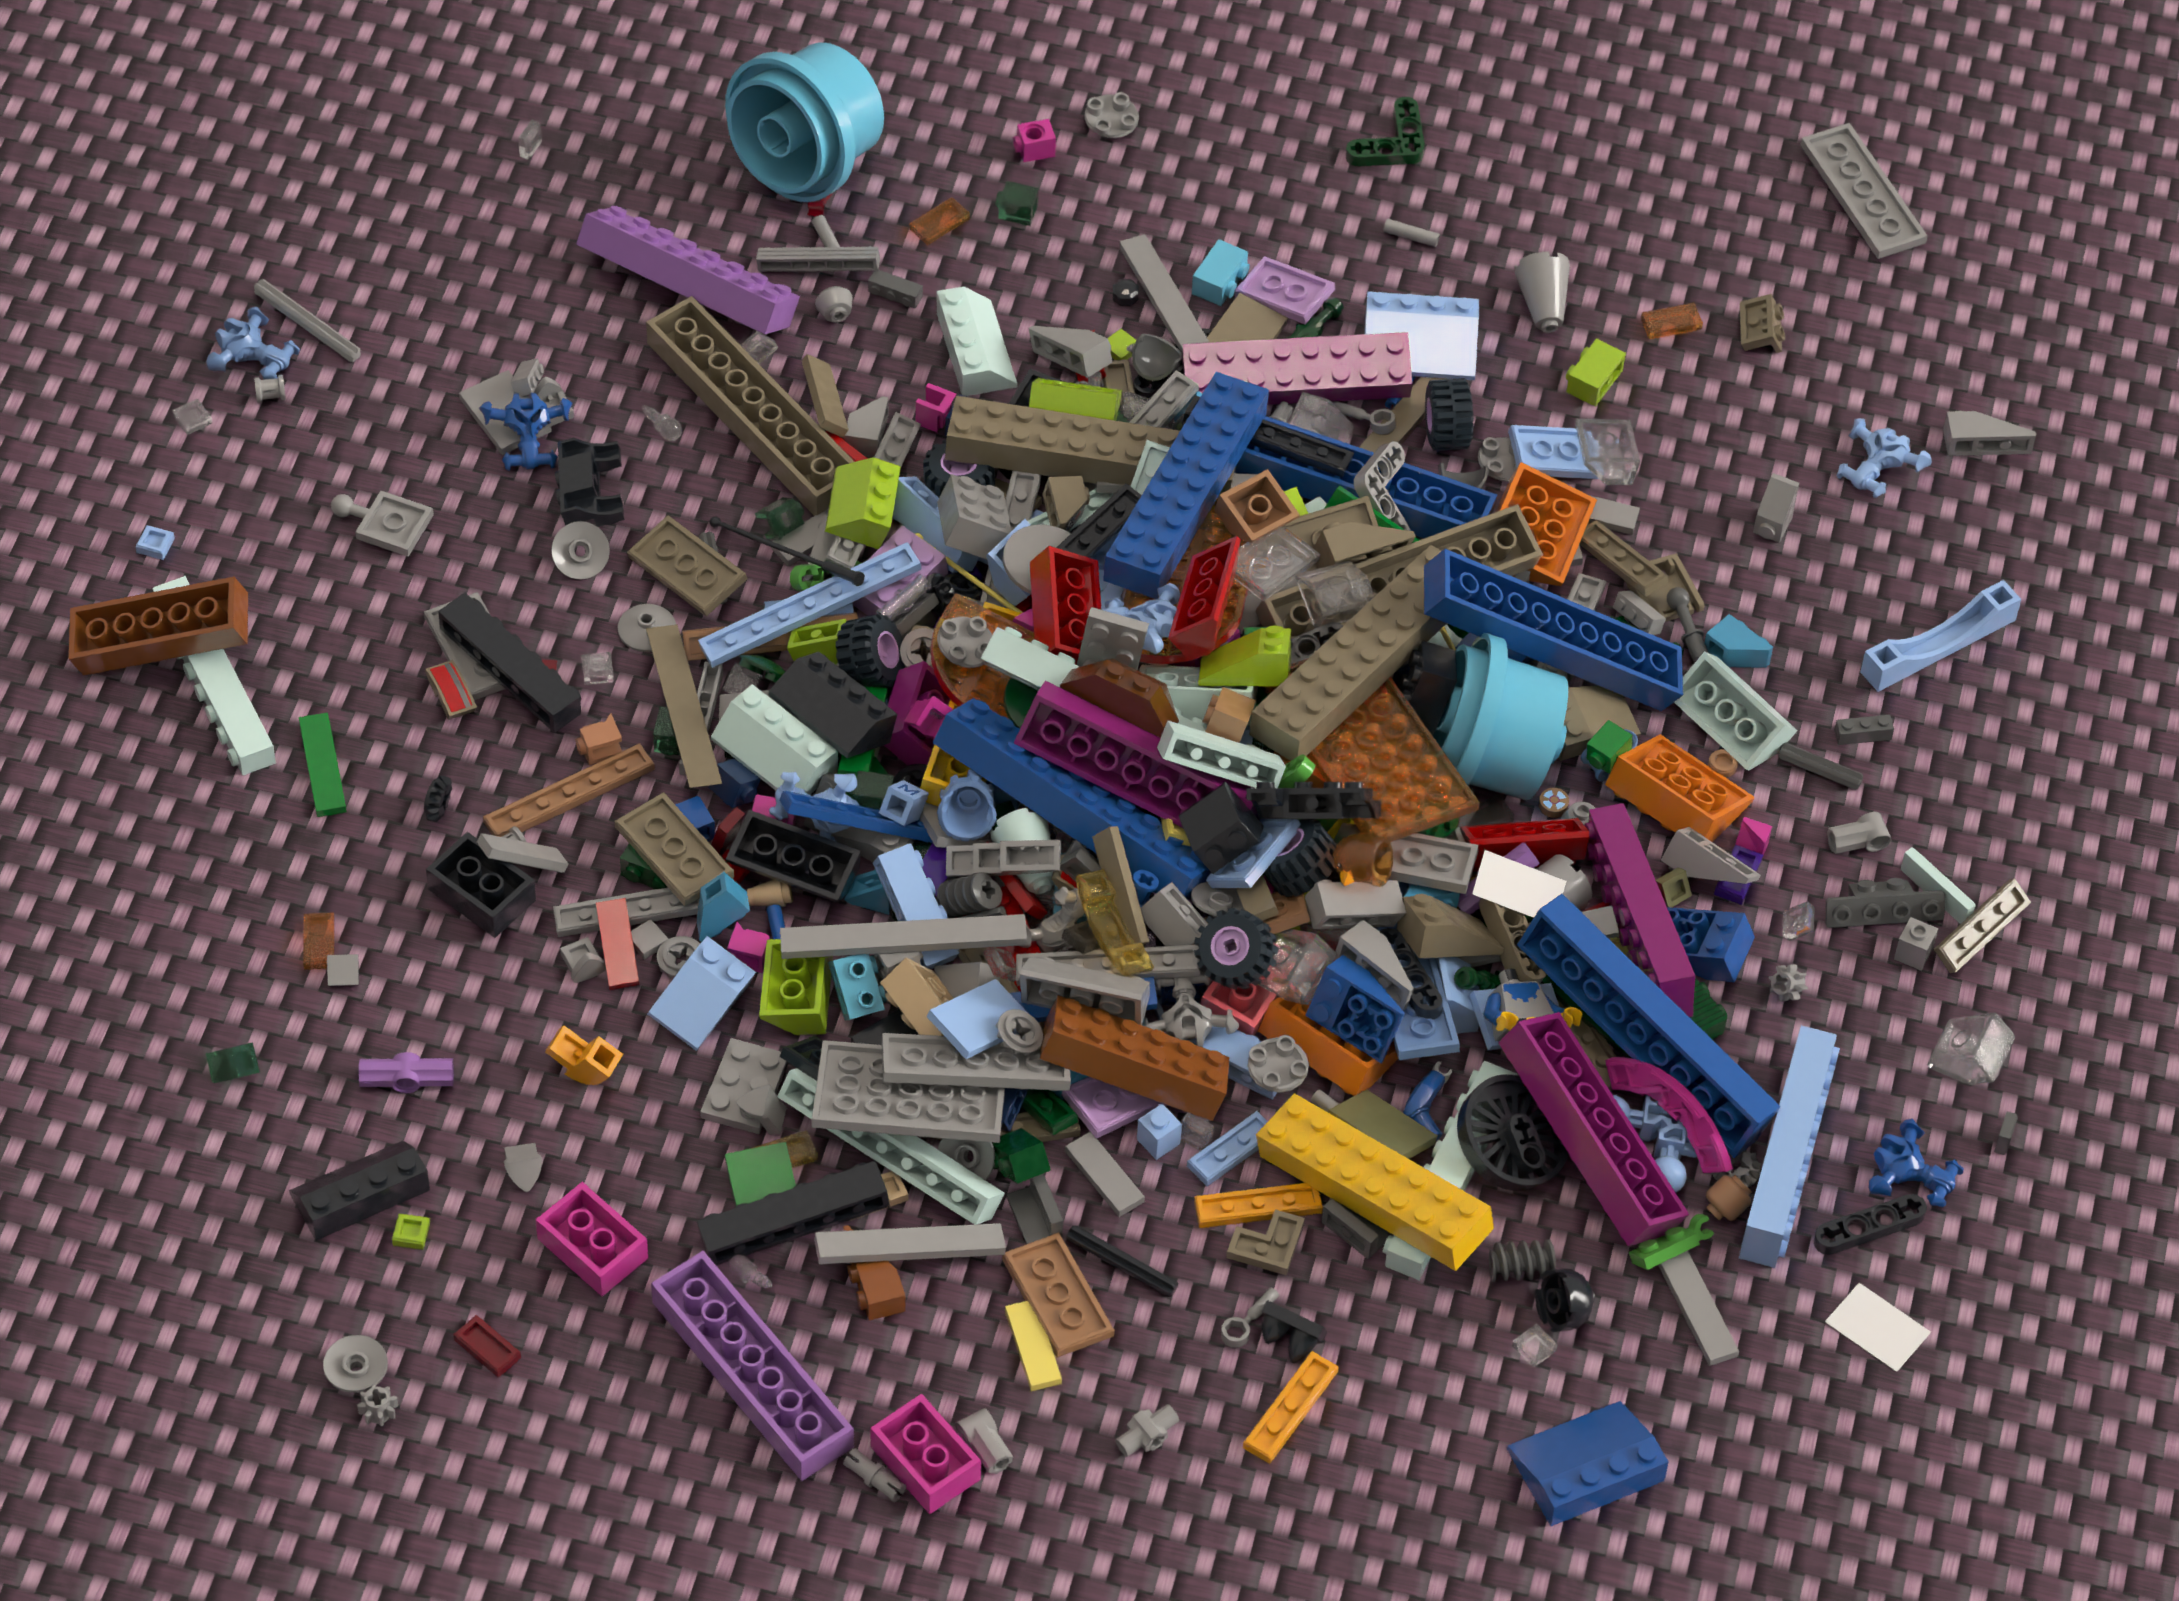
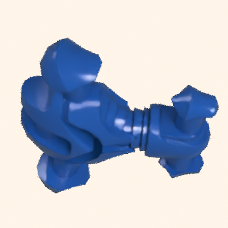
M519 393L514 394L512 401L505 406V410L492 408V404L489 401L483 403L479 409L485 418V425L489 424L490 419L504 421V426L513 429L514 432L521 436L520 442L517 444L521 454L509 455L506 452L502 458L505 469L510 471V466H522V468L531 470L539 467V465L549 464L551 469L555 468L558 456L553 450L550 453L538 454L540 443L537 441L536 435H538V432L543 427L551 423V418L563 416L565 421H569V411L573 403L568 399L562 398L560 405L547 407V404L541 401L536 393H531L530 398L520 399Z
M1912 1118L1906 1119L1900 1124V1132L1904 1138L1885 1134L1881 1140L1882 1148L1878 1147L1875 1150V1161L1882 1176L1877 1175L1869 1180V1191L1871 1194L1891 1196L1892 1188L1890 1185L1893 1182L1900 1184L1906 1181H1922L1924 1187L1933 1191L1932 1194L1926 1196L1930 1206L1943 1208L1946 1205L1945 1195H1948L1955 1189V1177L1957 1174L1962 1175L1964 1168L1956 1160L1945 1161V1170L1937 1165H1934V1167L1926 1165L1920 1153L1919 1145L1915 1144L1916 1139H1920L1925 1132Z

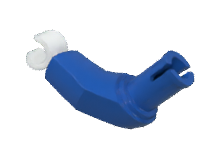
M1439 1061L1435 1064L1433 1070L1428 1072L1415 1086L1403 1111L1405 1115L1436 1134L1437 1140L1441 1138L1443 1133L1435 1124L1429 1112L1433 1100L1452 1073L1451 1069L1446 1074L1441 1073L1438 1069L1441 1065Z

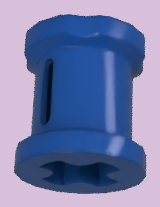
M1138 870L1132 876L1140 908L1150 900L1151 893L1159 885L1158 878L1146 870Z

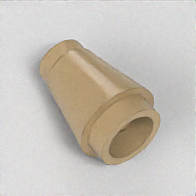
M774 879L747 889L750 906H771L777 904L781 907H786V903L793 902L791 886Z

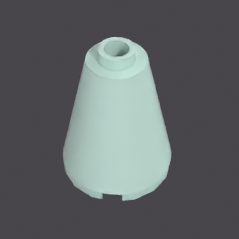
M1028 808L1012 811L996 821L998 827L990 831L993 843H1000V841L1051 840L1048 821L1035 812H1029ZM1053 872L1017 875L1025 888L1035 894L1047 893L1054 884L1051 879Z

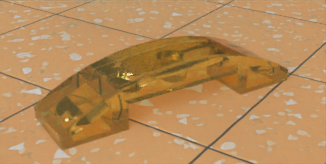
M1102 869L1077 875L1076 883L1085 915L1096 940L1110 962L1125 977L1152 971L1154 966L1142 942L1135 944L1113 901L1116 892L1105 870Z

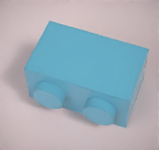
M1218 239L1193 275L1192 294L1222 306L1227 297L1231 298L1235 293L1239 280H1244L1249 272L1250 265L1247 264L1248 251Z

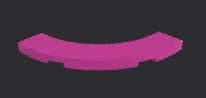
M1611 1057L1605 1060L1612 1090L1631 1091L1642 1096L1648 1095L1657 1100V1104L1668 1112L1675 1121L1679 1120L1683 1124L1703 1173L1727 1172L1733 1169L1728 1151L1717 1127L1704 1107L1684 1085L1662 1069L1637 1059Z

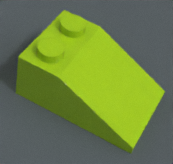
M1276 625L1260 628L1218 647L1207 656H1202L1198 686H1279L1290 676L1291 628H1283Z

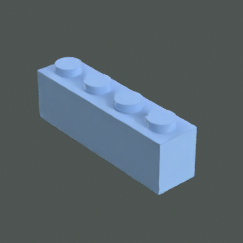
M916 476L899 477L892 518L914 534L920 533L923 536V540L951 559L956 565L958 564L966 571H973L979 559L978 556L945 545L937 505L939 498ZM947 564L948 571L953 573L957 572L955 569H953L951 566Z
M911 843L877 856L873 865L898 921L948 919L942 905L938 906L934 897L936 890L932 880L929 877L926 878L922 867L924 863L922 856L918 850L914 851ZM959 949L922 951L923 958L920 959V965L933 969L935 966L951 962L958 956Z
M1212 1027L1211 1032L1205 1038L1203 1048L1215 1050L1230 1057L1228 1078L1273 1100L1277 1092L1267 1091L1258 1086L1251 1078L1247 1067L1251 1048L1261 1041L1256 1036L1245 1034L1239 1030L1227 1034L1225 1027ZM1193 1038V1039H1183V1040L1191 1041L1192 1043H1194L1195 1045H1197L1196 1038Z

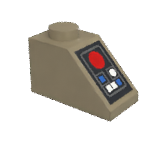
M1082 476L1048 477L1043 492V499L1050 525L1068 532L1082 516L1085 505H1088L1090 500L1089 489L1084 487Z

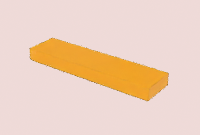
M1307 1183L1194 1196L1199 1228L1272 1220L1275 1209L1297 1216L1322 1214L1323 1209L1319 1191Z
M1311 1351L1243 1442V1449L1270 1464L1338 1373L1339 1366Z

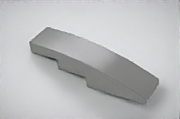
M1060 840L973 843V845L947 846L946 850L947 877H967L979 872H985L990 876H1006L1060 871Z

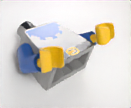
M1513 968L1499 973L1501 984L1488 996L1483 1013L1484 1018L1492 1023L1495 1041H1500L1519 1021L1559 1012L1568 1027L1571 1028L1572 1024L1580 1026L1582 1012L1577 1008L1569 1007L1563 1009L1555 1005L1543 992L1538 982H1520L1516 969Z

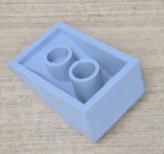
M706 936L647 1015L697 1051L748 988L756 972Z

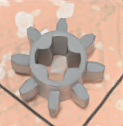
M1796 964L1788 965L1787 967L1785 965L1776 966L1777 973L1774 976H1769L1772 987L1770 993L1775 992L1779 994V1001H1788L1789 998L1791 1000H1799V993L1802 990L1808 989L1805 985V976L1807 974L1797 971Z
M374 1384L367 1392L360 1393L362 1403L357 1404L358 1413L365 1414L366 1424L373 1422L383 1426L384 1422L389 1418L395 1419L394 1408L398 1406L397 1396L390 1397L389 1386L382 1388L376 1387Z

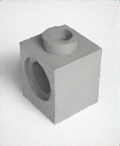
M1910 917L1899 938L1894 960L1922 971L1933 950L1938 928Z

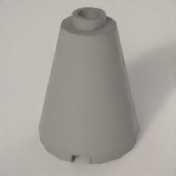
M1549 252L1533 253L1521 258L1518 267L1516 264L1514 266L1515 276L1537 329L1545 333L1557 331L1564 321L1570 264L1568 257L1561 253H1557L1558 257H1551Z

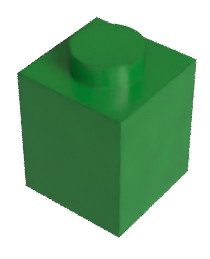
M1608 720L1587 743L1586 759L1596 769H1602L1610 774L1618 756L1632 749V734Z

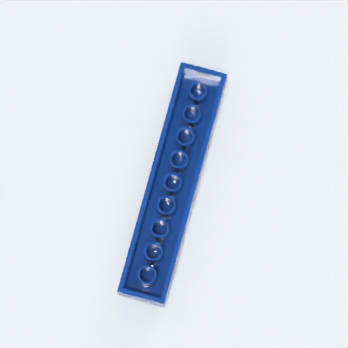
M1215 372L1107 552L1103 581L1154 599L1159 598L1157 588L1165 586L1264 419L1267 412L1269 389Z
M1265 416L1263 420L1354 452L1353 460L1344 477H1339L1248 444L1235 468V473L1259 474L1268 469L1282 490L1286 491L1297 487L1301 497L1314 500L1320 496L1328 503L1339 486H1342L1359 498L1354 488V478L1374 452ZM1406 463L1401 466L1385 486L1407 522L1410 531H1414L1416 536L1424 539L1492 514L1497 500V494Z
M1448 549L1442 550L1424 565L1425 615L1479 637L1483 633L1505 639L1508 649L1659 711H1663L1683 696L1682 648L1680 646Z
M973 698L946 714L933 740V744L1095 853L1096 849L1092 837L1108 827L1118 826L1131 875L1133 876L1138 870H1146L1153 873L1159 880L1157 889L1153 891L1155 894L1173 882L1185 898L1189 900L1192 889L1200 883L1207 882V877L1211 874V871L1196 856L1191 846L1182 845L1184 840L1169 836L1166 841L1162 824H1160L1156 817L1144 813L1135 807L1134 803L1014 744L1020 729L1009 718L1000 716L992 711L985 702Z
M1560 894L1538 910L1517 946L1632 1059H1637L1660 1068L1684 1085L1707 1111L1717 1127L1728 1153L1733 1158L1754 1144L1781 1106L1563 894Z

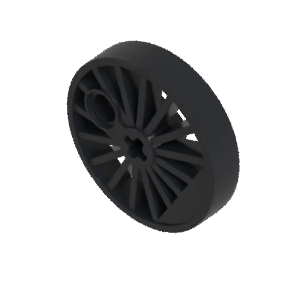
M1510 1074L1497 1075L1485 1080L1467 1096L1458 1114L1457 1134L1463 1154L1472 1168L1482 1178L1502 1189L1525 1191L1533 1189L1556 1176L1563 1168L1569 1153L1549 1122L1533 1123V1120L1543 1113L1539 1107L1530 1116L1526 1115L1531 1101L1537 1107L1538 1105L1527 1087L1523 1084L1520 1076ZM1518 1097H1523L1518 1107ZM1471 1116L1477 1118L1480 1121L1471 1120ZM1551 1130L1553 1137L1538 1134V1132ZM1473 1131L1488 1135L1474 1137ZM1497 1142L1484 1154L1478 1147L1479 1145ZM1545 1147L1554 1148V1153H1552ZM1501 1148L1495 1164L1492 1165L1487 1159ZM1505 1162L1507 1165V1174L1502 1172ZM1544 1163L1550 1165L1549 1169L1546 1167ZM1533 1172H1535L1539 1178H1535Z

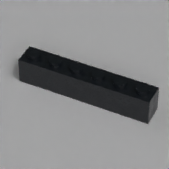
M465 592L438 611L440 629L553 733H556L581 715V695L578 690L573 686L569 687L555 669H549L536 652L529 651L516 634H511L507 631L499 618L492 617L486 612L479 600H473Z
M872 1161L869 1163H859L852 1169L840 1173L827 1174L822 1179L810 1183H800L793 1187V1189L781 1193L768 1194L763 1199L749 1204H739L733 1209L719 1214H709L704 1219L697 1221L706 1254L717 1266L890 1207L888 1192L876 1161Z

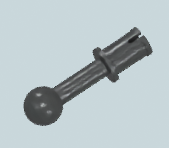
M1675 587L1667 594V604L1678 613L1685 632L1681 640L1687 645L1693 663H1695L1704 651L1708 653L1703 640L1704 632L1701 629L1695 628L1687 607L1690 601L1688 592L1684 588Z

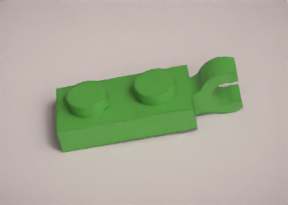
M1697 1214L1690 1220L1688 1228L1673 1227L1667 1230L1662 1237L1640 1243L1639 1248L1629 1252L1632 1264L1649 1270L1700 1245V1240L1709 1239L1714 1235L1713 1231L1707 1228L1702 1231L1700 1230L1702 1223L1707 1222L1709 1217L1704 1214Z

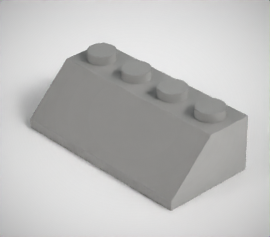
M1031 956L1020 972L1022 1003L1051 1009L1057 996L1060 995L1065 998L1075 999L1095 1009H1103L1109 1014L1120 1018L1133 1020L1137 1024L1142 1025L1150 997V982L1138 976L1125 977L1115 975L1113 972L1105 969L1096 971L1084 968L1077 963L1064 964L1055 962L1048 957L1035 958Z

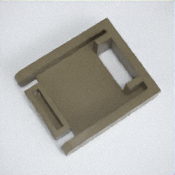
M1677 553L1650 561L1661 571L1665 570L1669 582L1645 597L1626 582L1629 590L1633 591L1666 618L1665 622L1679 618L1677 611L1669 607L1666 600L1668 592L1675 587L1684 588L1688 592L1690 601L1687 607L1690 615L1694 613V608L1697 613L1704 611V602Z

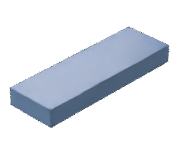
M1256 1111L1187 1160V1167L1208 1187L1259 1150L1256 1134L1268 1121Z

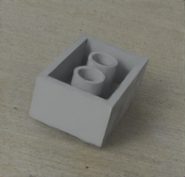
M953 474L950 475L937 501L945 545L987 559L986 555L1011 532L1004 492L992 485L984 486L975 483L973 479L967 476L958 477Z

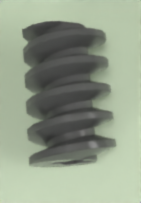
M979 872L975 875L944 881L937 890L938 905L944 907L948 918H958L970 915L971 913L996 908L1002 900L1003 893L999 884L985 872Z
M1550 1239L1544 1240L1542 1248L1538 1240H1533L1530 1248H1528L1527 1243L1523 1240L1519 1242L1517 1249L1512 1241L1507 1242L1505 1250L1500 1242L1494 1243L1492 1251L1489 1249V1272L1492 1282L1496 1281L1498 1273L1502 1274L1506 1282L1509 1279L1510 1272H1514L1516 1280L1520 1281L1522 1273L1525 1271L1529 1280H1533L1535 1271H1539L1541 1275L1546 1270L1556 1269L1555 1250Z

